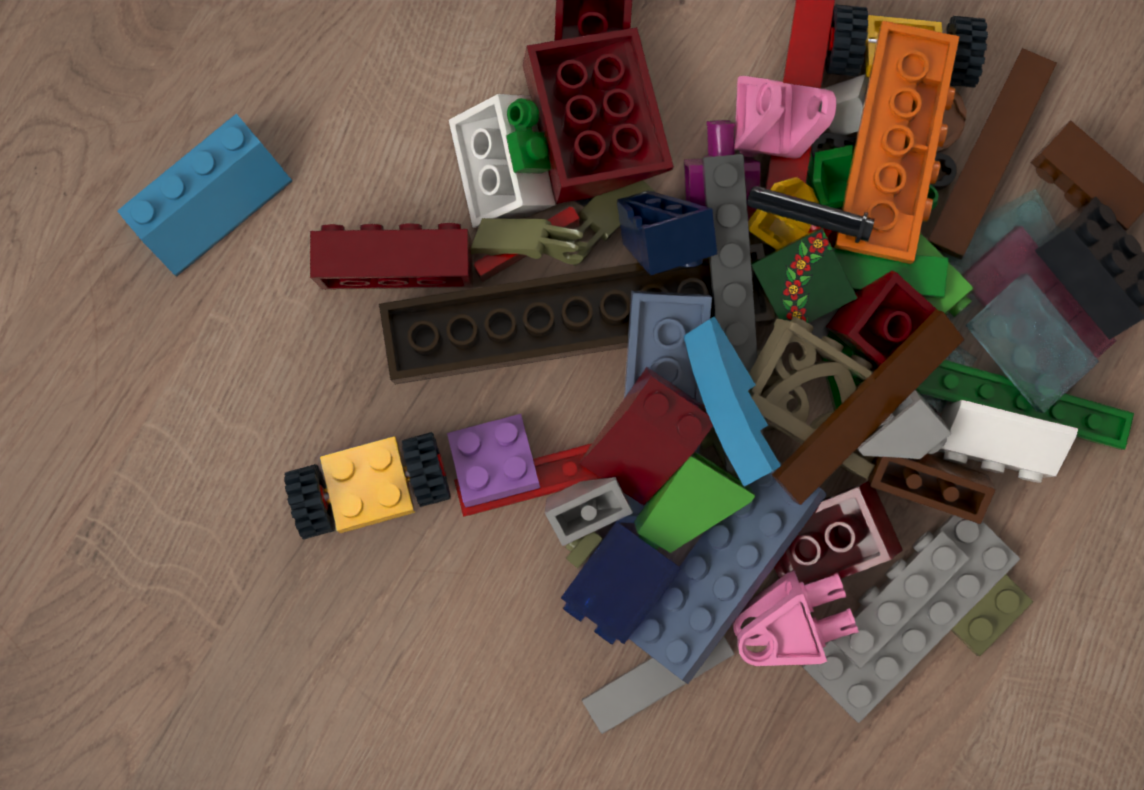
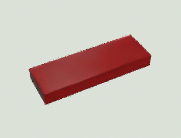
M568 207L548 219L553 226L569 229L580 226V218L573 207ZM486 255L474 262V267L481 281L484 282L527 257V255Z

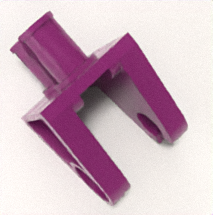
M730 120L706 121L708 155L704 157L735 155V123H732ZM744 157L747 201L752 187H760V162L753 157ZM684 159L686 201L705 206L702 159ZM747 204L749 221L757 209L751 208ZM749 231V236H755Z

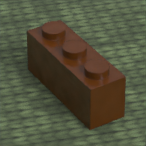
M1071 120L1058 130L1030 162L1036 167L1038 176L1047 183H1054L1065 193V199L1074 207L1080 208L1096 196L1102 204L1107 205L1114 212L1116 221L1125 231L1144 212V184Z
M929 454L924 455L921 459L875 456L871 463L875 466L868 477L870 487L978 524L982 523L996 490L987 474Z

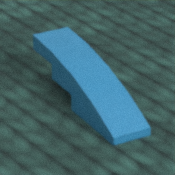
M714 316L684 335V340L692 371L706 411L726 455L745 487L773 472L781 465L760 431L767 427L768 424L748 392L749 389L756 385Z

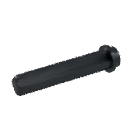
M758 186L752 187L747 201L748 206L754 209L856 237L855 243H859L860 240L868 242L875 221L874 218L867 217L868 212H864V215L860 216Z

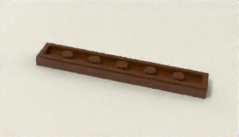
M1024 48L1021 49L928 239L937 250L962 260L1057 62Z
M935 310L772 474L773 478L794 502L801 505L965 340L943 311Z

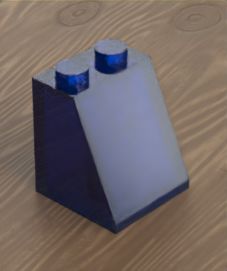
M616 521L561 595V599L566 602L563 609L580 622L585 616L598 625L594 632L613 645L616 639L625 644L682 568Z

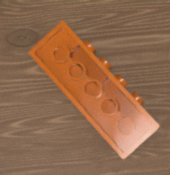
M882 21L842 207L843 211L863 216L864 212H868L867 217L874 218L875 221L868 242L860 240L859 243H855L856 237L837 232L834 248L908 264L914 262L922 221H928L932 210L933 199L927 198L929 185H935L940 170V162L935 161L937 147H943L947 135L948 125L942 124L944 111L951 109L955 95V88L949 86L959 36Z

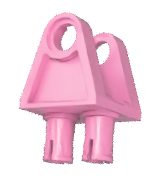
M739 76L737 82L734 149L739 150L743 156L748 158L754 157L759 153L793 159L800 158L832 123L836 112L834 92L821 88L787 84L770 79ZM822 101V109L821 112H819V107Z
M792 571L751 599L732 624L734 633L738 638V650L742 659L754 666L811 665L827 662L823 650L826 647V642L853 633H859L850 608L816 620V617L812 618L810 614L814 612L813 607L840 598H846L838 573L804 585L803 582L799 583L795 571ZM749 617H757L755 620H753L743 629H741V625L745 619ZM746 645L767 647L762 652L755 653L750 650L748 651Z

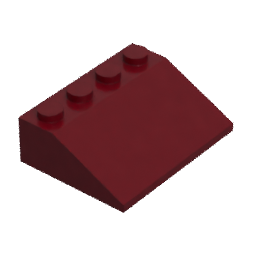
M637 27L526 46L523 70L531 100L539 108L540 116L537 126L539 132H544L551 169L548 172L556 204L593 198L673 170L672 158Z

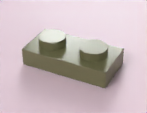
M1005 574L951 631L976 656H981L1033 601Z

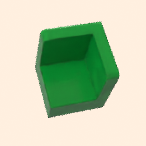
M853 145L815 152L813 182L820 204L832 208L843 207L854 154Z

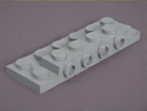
M951 515L933 534L930 531L924 533L912 546L916 551L906 561L902 558L897 560L885 573L888 579L879 588L875 585L869 588L858 600L861 606L853 613V617L859 633H853L826 642V647L823 650L827 662L802 665V668L857 723H860L1020 560L983 521L981 524Z

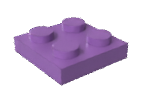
M521 414L447 433L465 508L540 488Z

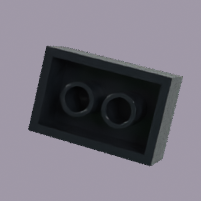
M1095 196L1062 219L1035 249V252L1110 340L1144 319V253L1137 239L1127 234L1116 221L1114 212L1107 205L1102 204Z

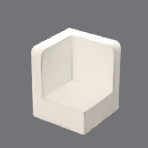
M866 74L825 88L834 92L836 97L835 116L828 127L831 133L848 135L858 131L869 81ZM822 101L819 107V112H821L822 109Z

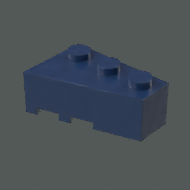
M649 190L617 199L623 245L650 276L679 266H698L703 263L704 258L718 254L712 208Z

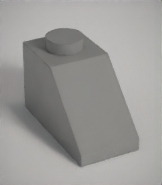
M915 389L858 447V450L863 456L921 459L927 453L933 454L940 450L947 442V437L951 435V432L940 416Z
M616 477L581 481L546 498L545 514L562 546L633 513Z

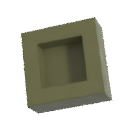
M592 532L568 543L565 548L570 551V554L566 559L578 569L603 538L596 532Z

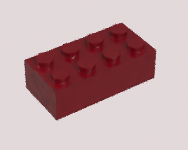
M406 223L400 224L399 230H383V225L363 224L360 225V230H345L343 225L336 224L322 225L321 231H310V278L322 290L473 288L472 240L468 229H461V224L441 223L438 224V229H422L420 224Z

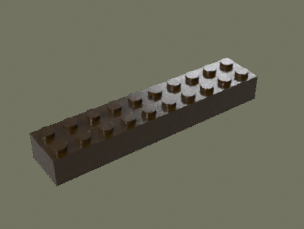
M763 243L750 245L751 263L765 256ZM709 257L704 258L703 263L698 266H679L651 276L640 263H633L380 303L379 308L390 380L396 385L627 348L631 291L701 294L712 297ZM751 266L755 327L767 326L776 319L775 312ZM711 303L710 318L713 317V303Z

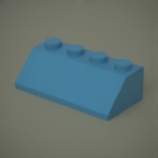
M236 113L118 209L117 212L141 241L177 277L288 186L292 179Z

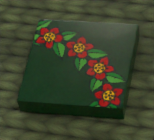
M821 227L751 263L778 319L791 321L793 317H797L810 323L857 299Z

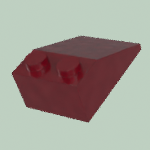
M646 367L584 454L580 464L602 479L616 477L623 493L644 506L695 452L713 427V424L703 404Z
M866 481L823 499L776 563L774 569L779 579L785 574L795 571L799 583L803 582L806 585L833 576L835 573H838L840 579L892 560L903 549L876 488L870 487L869 482Z

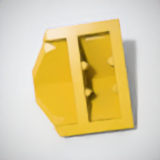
M797 177L774 183L770 189L818 203L813 188ZM758 209L748 221L749 231L776 250L807 235L811 226L807 223Z

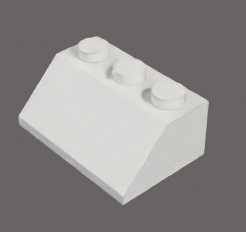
M497 94L449 119L473 228H479L482 218L520 219L532 216L555 205L548 171L542 174L513 172L506 135L514 132L515 127L507 119V109L515 100L519 98L531 100V96ZM537 124L532 126L533 132H539Z
M960 400L943 406L941 419L947 425L951 435L947 437V442L938 452L944 453L943 459L950 462L966 464L967 459L982 462L981 469L1003 474L1005 468L1019 471L1018 478L1041 483L1042 478L1055 477L1077 436L1078 428Z

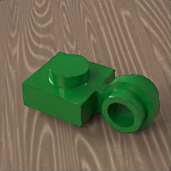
M519 98L509 105L507 119L510 124L514 125L515 131L506 135L514 173L542 174L551 169L544 132L532 131V126L537 124L540 113L537 105L530 99Z

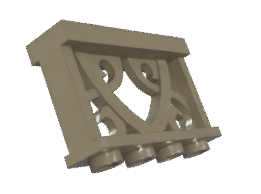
M793 317L791 321L777 318L773 324L774 329L749 372L756 386L749 389L748 392L769 425L803 444L834 411L818 416L810 426L807 425L809 400L806 392L800 385L812 379L833 375L840 392L841 402L843 403L873 373L870 371L873 365L859 356L852 355L851 358L841 352L844 348L843 345L829 337L822 336L820 339L813 335L814 327L797 317ZM797 342L802 346L804 353L798 360L795 359L793 353H789L788 361L794 370L788 373L782 364L781 356L789 343ZM816 353L828 361L815 362ZM774 370L780 379L760 396ZM852 376L860 380L861 383L855 386ZM790 391H793L798 399V406L794 411H788L786 406L790 399H795L789 394ZM857 448L839 467L847 472L868 479L875 466L871 464L875 456H863Z

